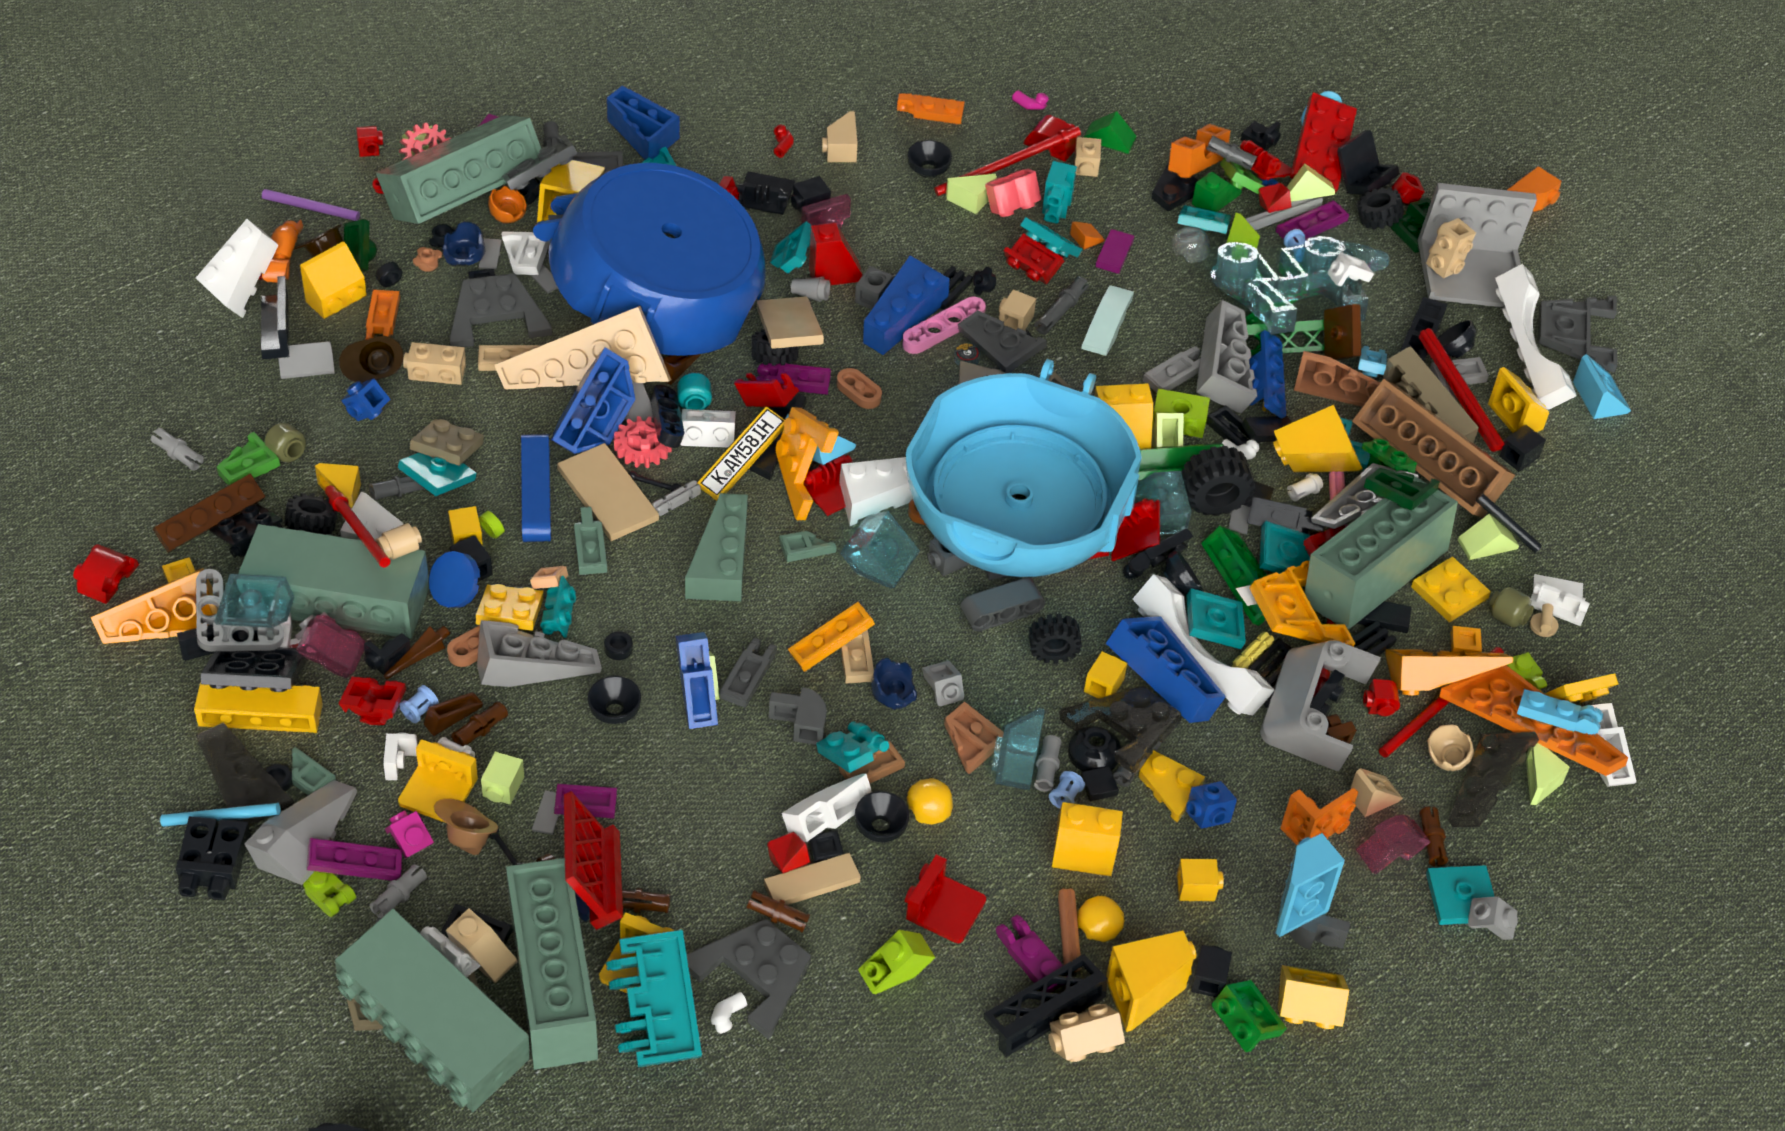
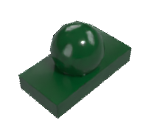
M365 219L344 223V242L347 244L361 272L369 270V262L377 254L376 244L369 239L370 221Z

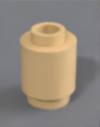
M409 523L383 532L381 537L376 538V542L386 555L394 560L419 550L418 543L422 542V538L416 526L411 527Z

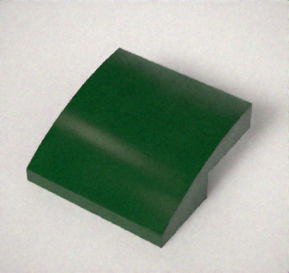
M1429 198L1411 202L1408 209L1404 211L1402 219H1399L1398 223H1392L1393 226H1390L1414 253L1419 252L1418 237L1431 203Z

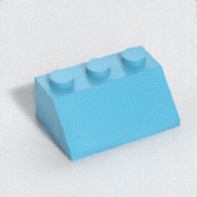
M1323 833L1313 838H1304L1296 846L1280 905L1276 934L1279 937L1329 911L1345 860Z

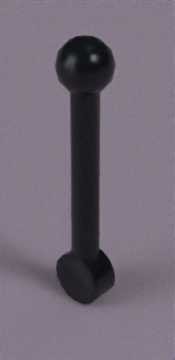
M635 471L628 473L633 481H641L671 490V492L681 487L680 484L669 485L639 476Z
M499 828L496 832L489 835L490 839H495L512 865L522 864L517 862L501 839Z

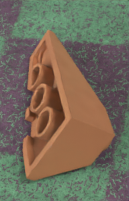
M1303 351L1294 391L1363 407L1380 382L1330 357Z

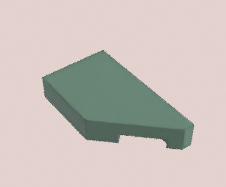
M801 531L779 537V542L787 562L836 553V544L830 541L827 543L816 538V535L809 531Z
M297 747L292 749V782L302 792L310 795L331 781H336L333 773Z

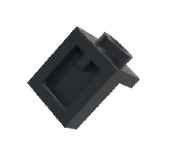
M1254 121L1242 132L1241 141L1250 140L1267 151L1271 146H1275L1281 136V133H1279L1281 123L1276 121L1268 128Z
M401 633L396 638L385 642L381 649L368 640L364 643V660L371 669H377L384 675L410 649V639Z

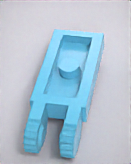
M1363 346L1361 348V356H1359L1358 370H1362L1364 375L1377 377L1378 374L1384 375L1387 360L1385 350L1379 349V352L1369 350L1368 346Z
M1524 689L1517 712L1520 716L1573 732L1587 733L1588 735L1598 733L1600 730L1599 722L1601 723L1603 719V713L1597 707L1594 708L1591 705L1581 707L1570 701L1556 699Z

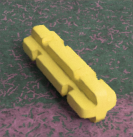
M1266 631L1262 632L1257 637L1258 640H1254L1241 653L1242 655H1239L1233 661L1232 667L1248 669L1273 644L1274 637Z

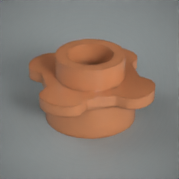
M421 247L417 250L418 255L413 259V264L422 271H433L438 267V259L442 257V252Z

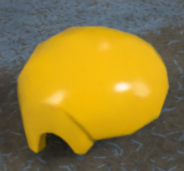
M935 778L919 780L909 788L907 792L908 808L913 811L918 822L933 825L941 823L951 816L953 808L952 794L945 783Z
M1095 896L1090 898L1077 911L1078 928L1082 929L1087 939L1106 942L1115 939L1124 927V913L1120 906L1109 897Z

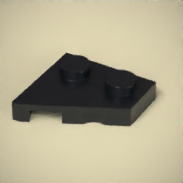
M1169 162L1158 180L1151 197L1152 200L1167 212L1192 199L1196 182L1199 181L1193 175L1189 178L1179 177L1177 173L1169 171Z

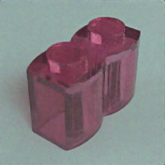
M316 615L308 622L296 650L307 659L322 664L332 673L347 678L355 672L363 654L366 641L357 632L342 629L331 617Z

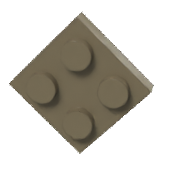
M435 419L411 439L410 450L434 458L440 457L449 463L459 466L483 445L484 435L475 432L471 428H462L452 425L446 420Z

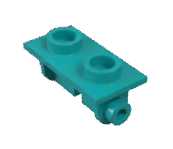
M561 576L558 587H549L547 590L545 608L547 610L543 611L540 627L544 634L550 635L554 631H560L562 636L567 638L569 625L572 623L571 613L573 603L576 602V592L564 576Z

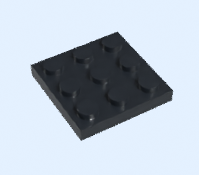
M279 647L275 650L215 651L201 672V684L210 685L211 688L215 689L240 686L242 690H255L259 687L270 688L274 692H284L293 687L307 661V649Z

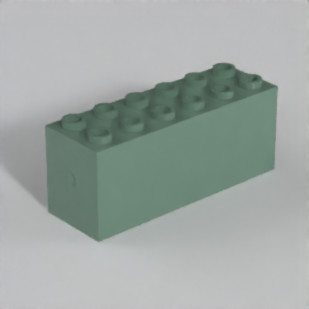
M502 115L376 172L394 220L420 224L506 184L503 175L527 159L532 158L535 160L538 158L541 146L530 117Z
M1414 476L1413 481L1425 483L1424 481ZM1437 490L1411 511L1401 508L1397 503L1387 498H1383L1310 555L1305 595L1312 608L1336 624H1345L1349 630L1448 551L1458 501Z
M258 524L237 575L244 612H255V614L260 615L261 608L290 609L291 619L302 622L312 614L317 618L323 612H326L339 628L396 637L403 633L406 637L412 639L429 591L426 551L416 550L394 560L389 558L391 561L390 565L383 568L360 539L342 538L329 534L323 535L304 530H292Z
M565 858L506 866L510 912L534 1070L598 1060L596 1017L575 891L565 881Z
M394 909L388 912L335 959L337 970L335 975L339 981L338 989L341 994L349 1001L352 999L356 1000L361 1005V1012L369 1021H378L384 1027L382 1028L383 1033L391 1042L396 1043L398 1041L406 1048L404 1050L405 1054L414 1064L418 1065L421 1063L428 1069V1076L436 1085L441 1086L443 1084L451 1091L450 1097L459 1107L463 1108L466 1106L474 1112L530 1059L529 1035Z

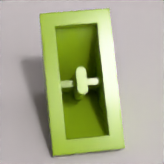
M1240 213L1235 214L1225 246L1223 264H1229L1256 254L1260 235Z

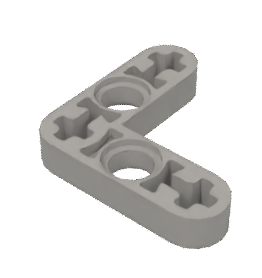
M205 569L198 574L196 579L197 643L201 649L210 652L275 650L281 646L284 639L283 627L276 621H224L222 575L214 569ZM207 579H213V595H207ZM206 604H214L217 606L218 612L213 616H207L203 614L201 609ZM207 624H213V635L215 637L211 642L207 641L206 637ZM237 630H244L249 634V638L244 642H237L232 638V634ZM253 630H257V636H258L257 641H253V640H254V631H253ZM267 631H273L275 635L273 640H268L267 636H265Z

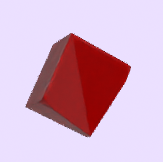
M1282 183L1259 188L1260 206L1268 213L1292 207L1290 190Z
M795 832L767 843L770 860L782 873L810 863L806 843Z

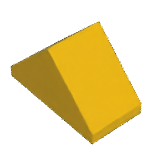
M326 463L315 465L318 485L324 491L327 486H334L338 492L345 495L352 509L358 498L361 486L359 466Z

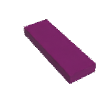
M1333 200L1277 225L1276 233L1284 239L1289 231L1299 229L1305 234V239L1307 240L1348 221L1349 214Z
M310 838L308 842L307 870L389 881L398 880L401 877V849Z

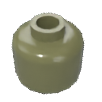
M278 423L267 432L265 445L277 455L280 461L289 463L297 460L303 454L306 447V439L303 433L289 423Z
M1506 587L1501 592L1496 591L1490 600L1493 618L1512 628L1525 625L1533 613L1534 606L1531 605L1532 601L1528 595L1513 587Z

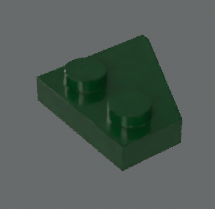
M1379 468L1366 478L1364 488L1372 491L1377 496L1385 497L1397 503L1401 508L1412 511L1438 490L1440 481L1431 479L1430 483L1426 484L1413 481L1414 475L1397 473L1393 470Z

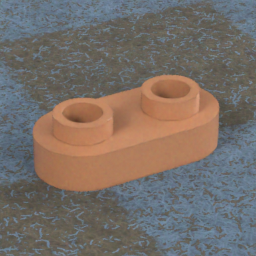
M846 368L838 373L837 388L853 402L865 409H873L880 405L882 399L881 388L863 373L853 368Z
M480 625L453 639L448 644V659L453 665L466 667L477 661Z

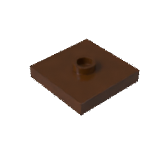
M1349 304L1324 310L1325 356L1336 361L1361 356L1360 304Z

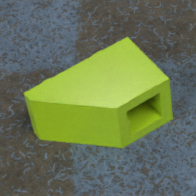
M899 929L858 971L872 994H878L915 978L936 957L921 933Z

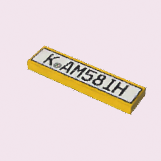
M765 407L698 481L697 484L701 486V490L716 501L720 493L727 494L784 430L785 420Z

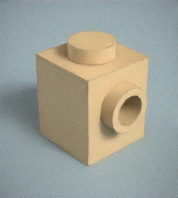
M1077 137L1074 154V166H1077L1076 175L1098 177L1101 139Z
M1012 290L1008 298H1003L1001 301L999 320L1012 329L1017 330L1020 328L1025 330L1034 317L1036 298Z

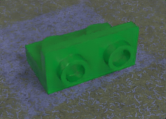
M1374 439L1362 444V449L1370 454L1367 468L1372 463L1390 467L1395 471L1402 470L1415 473L1417 462L1407 457L1405 452L1389 445L1388 441Z
M1252 980L1226 985L1212 1003L1213 1009L1244 1052L1252 1051L1261 1040L1281 1036L1287 1029Z

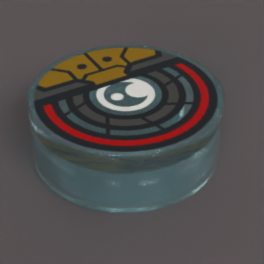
M971 343L958 345L954 352L955 363L960 365L961 360L977 365L980 361L979 348Z

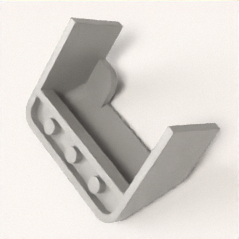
M1336 640L1290 649L1283 660L1274 692L1272 693L1260 729L1262 739L1271 746L1339 772L1352 751L1353 745L1326 735L1328 729L1326 716L1322 712L1310 708L1322 668L1330 671L1337 670L1345 674V677L1367 684L1381 657Z

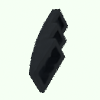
M1423 296L1400 352L1411 346L1425 363L1429 353L1419 339L1420 332L1430 328L1436 335L1448 304Z

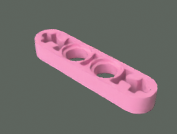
M979 297L966 298L906 330L903 334V349L908 353L918 354L960 332L958 330V323L977 310L985 313L986 304L984 300ZM956 317L961 321L950 322L948 318ZM938 328L940 332L931 333L928 331V329Z

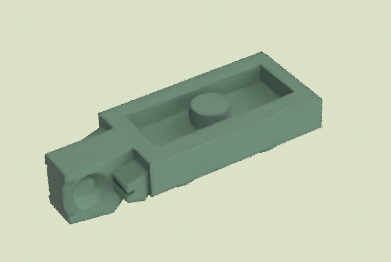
M580 507L581 522L574 524L579 575L607 573L602 522L593 521L592 507Z

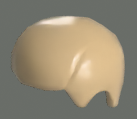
M1441 725L1431 732L1427 740L1431 760L1435 765L1446 771L1461 770L1470 763L1474 755L1470 736L1463 733L1457 725Z

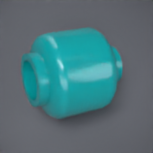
M689 373L680 378L677 383V395L680 406L683 409L704 410L709 407L712 402V388L709 379L705 375Z

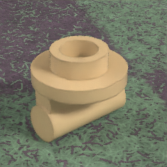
M1543 604L1542 613H1537L1531 618L1530 628L1539 636L1551 637L1558 630V622L1553 617L1554 607L1552 604Z

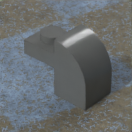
M802 687L800 696L771 692L769 718L795 722L794 742L816 745L817 742L824 739L827 711L825 702L819 694L805 687Z
M1321 915L1292 930L1289 934L1297 944L1308 950H1311L1313 941L1321 942L1328 947L1343 949L1349 932L1350 922Z

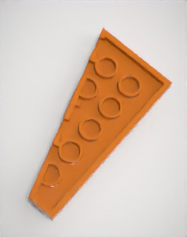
M1507 665L1453 682L1441 688L1439 697L1531 741L1534 740L1542 746L1605 776L1626 766L1629 757L1597 733L1588 735L1587 733L1573 732L1518 715L1517 712L1524 689L1544 693Z

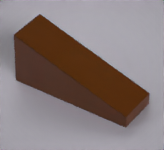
M701 354L686 356L669 355L664 358V364L671 378V381L665 383L672 385Z
M471 692L428 707L423 725L435 736L482 708L483 703Z

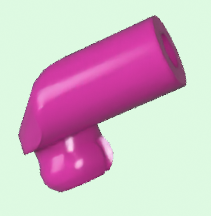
M1019 90L1012 96V100L1026 110H1043L1046 108V103L1049 100L1048 96L1044 93H1038L1036 98H1030Z

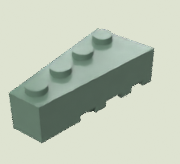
M720 493L685 576V599L741 602L748 495Z

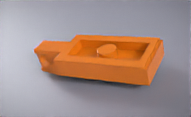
M899 93L897 111L914 114V118L961 124L965 102Z

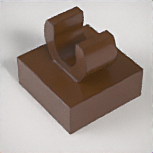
M1337 714L1327 716L1328 729L1326 735L1350 744L1357 731L1353 722L1349 721L1341 724Z

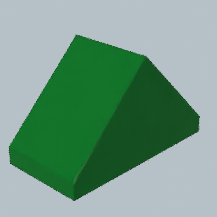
M1115 111L1091 122L1084 138L1101 139V146L1129 154L1136 140V134L1121 115Z

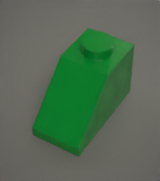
M1211 171L1196 182L1192 205L1197 208L1218 212L1241 195L1242 190Z

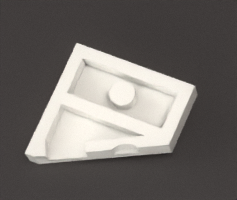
M502 232L501 235L513 273L539 275L550 241L544 242L537 239L533 232Z
M364 492L360 493L352 508L353 512L375 540L381 537L383 532L404 525ZM345 521L340 530L341 537L359 539L347 521Z

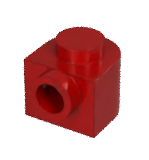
M377 126L356 127L359 156H379V145H383L382 130H377Z
M1403 172L1391 187L1400 193L1402 203L1406 204L1420 200L1425 192L1419 178Z
M1372 680L1369 689L1365 690L1363 694V705L1367 707L1368 714L1390 716L1400 708L1398 687L1394 681Z

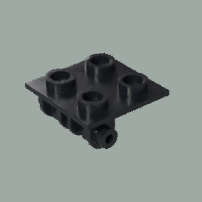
M748 171L743 184L739 183L738 201L746 208L784 215L795 180Z
M259 504L245 507L242 513L232 518L221 520L217 526L210 529V532L232 546L229 548V551L234 558L238 556L242 558L247 553L258 524L283 528L280 524L283 520Z

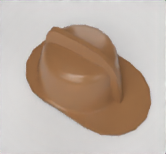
M441 799L434 805L435 813L447 823L449 842L472 855H478L486 844L489 835L498 830V825L485 817L473 806L460 800Z

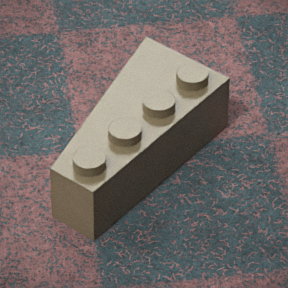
M1410 346L1390 357L1387 361L1382 380L1385 379L1394 383L1474 443L1479 427L1414 349Z

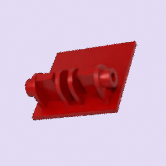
M1244 140L1241 143L1240 149L1257 156L1251 170L1257 173L1259 178L1270 180L1271 178L1290 176L1292 168L1250 140Z
M842 455L833 460V463L830 461L825 465H819L818 468L812 471L808 470L803 484L813 501L827 516L846 508L839 481L841 464L853 463L849 455Z
M1145 498L1134 504L1130 516L1124 517L1118 529L1116 544L1111 552L1112 561L1160 544L1159 500L1153 501L1152 499L1148 500Z

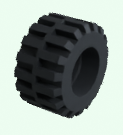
M1216 446L1210 447L1208 450L1199 451L1198 455H1193L1190 458L1191 461L1184 464V469L1181 471V479L1189 504L1198 513L1203 512V515L1207 516L1231 513L1232 510H1237L1241 508L1242 504H1246L1249 501V497H1252L1254 494L1255 483L1244 453L1238 451L1237 448H1228V446H1221L1220 448Z

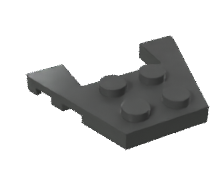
M515 273L463 280L450 335V346H474L471 325L525 318L529 338L551 336L552 327Z
M1607 296L1606 300L1588 297L1586 301L1573 302V299L1541 301L1539 307L1538 343L1579 360L1587 354L1605 370L1615 373L1617 368V349L1591 345V315L1615 319L1617 296Z
M764 919L687 954L689 974L699 982L706 978L721 963H725L767 999L748 1015V1023L769 1040L775 1031L776 1024L786 1010V1005L792 994L795 993L811 963V955L771 922Z

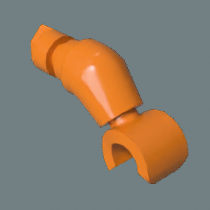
M301 220L297 223L286 221L273 232L271 238L278 244V247L265 274L262 273V278L266 282L277 283V276H285L289 280L290 259L297 242V236L303 230V222Z

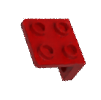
M936 854L930 864H924L919 874L920 881L917 886L912 885L906 894L905 903L908 904L906 920L959 944L964 941L986 904V896L946 877L947 859Z

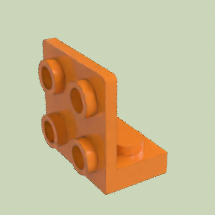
M1352 788L1325 807L1319 809L1314 800L1307 797L1299 789L1290 795L1280 829L1296 845L1304 838H1313L1321 833L1327 839L1335 832L1340 834L1350 824L1349 818L1351 812L1356 807L1355 801L1358 791Z

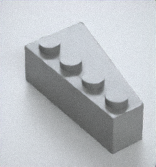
M1222 300L1206 317L1196 393L1208 397L1210 400L1223 406L1226 405L1228 408L1241 414L1257 398V390L1252 385V381L1255 379L1254 371L1250 369L1249 365L1251 350L1246 345L1248 331L1245 311Z

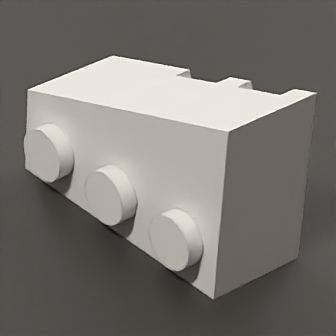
M246 219L198 274L196 279L227 308L243 318L246 313L244 307L250 295L254 296L257 290L255 285L261 273L265 274L278 244L263 230Z
M906 457L841 464L839 482L850 526L857 524L861 518L869 515L875 517L880 515V511L892 506L894 509L908 504L913 499L907 479Z

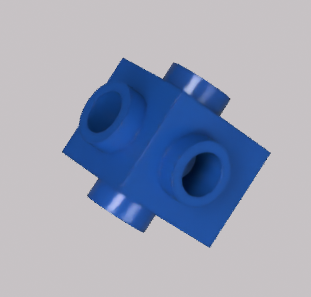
M373 378L363 383L360 381L353 383L347 388L348 394L341 401L346 406L347 412L357 421L366 418L372 420L383 411L381 408L391 399Z
M1221 781L1191 788L1185 811L1201 829L1231 822L1237 799Z

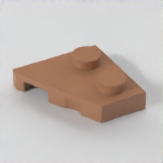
M966 702L962 703L945 718L944 726L968 774L972 773L1007 742L1008 735Z

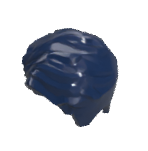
M469 221L459 223L453 233H446L442 248L446 262L452 266L475 264L483 258L486 251L481 229L477 224Z
M883 658L876 664L871 680V691L878 702L895 710L904 708L916 700L917 691L912 681V669L906 662H893L889 658Z

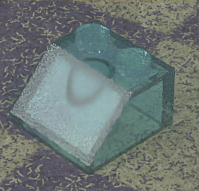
M1181 471L1154 472L1138 482L1134 504L1145 498L1160 501V535L1176 534L1185 528L1188 529L1192 511Z
M884 511L866 516L840 554L855 573L892 589L895 588L920 550L890 512Z
M230 574L214 621L215 624L274 628L286 622L294 601V594L287 578L282 576Z
M1039 708L1006 725L1003 737L997 736L991 770L997 772L995 784L1030 790L1045 709Z

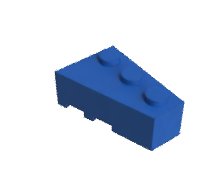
M621 86L607 97V120L644 160L648 157L654 159L659 155V150L662 147L668 149L680 139L678 115L624 86Z

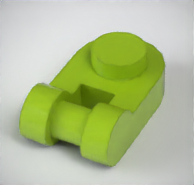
M314 871L303 883L306 895L329 917L337 914L339 907L343 904H350L357 898L352 888L344 884L333 873ZM333 893L336 894V895H335L334 897H332V898L329 897V896L332 895Z

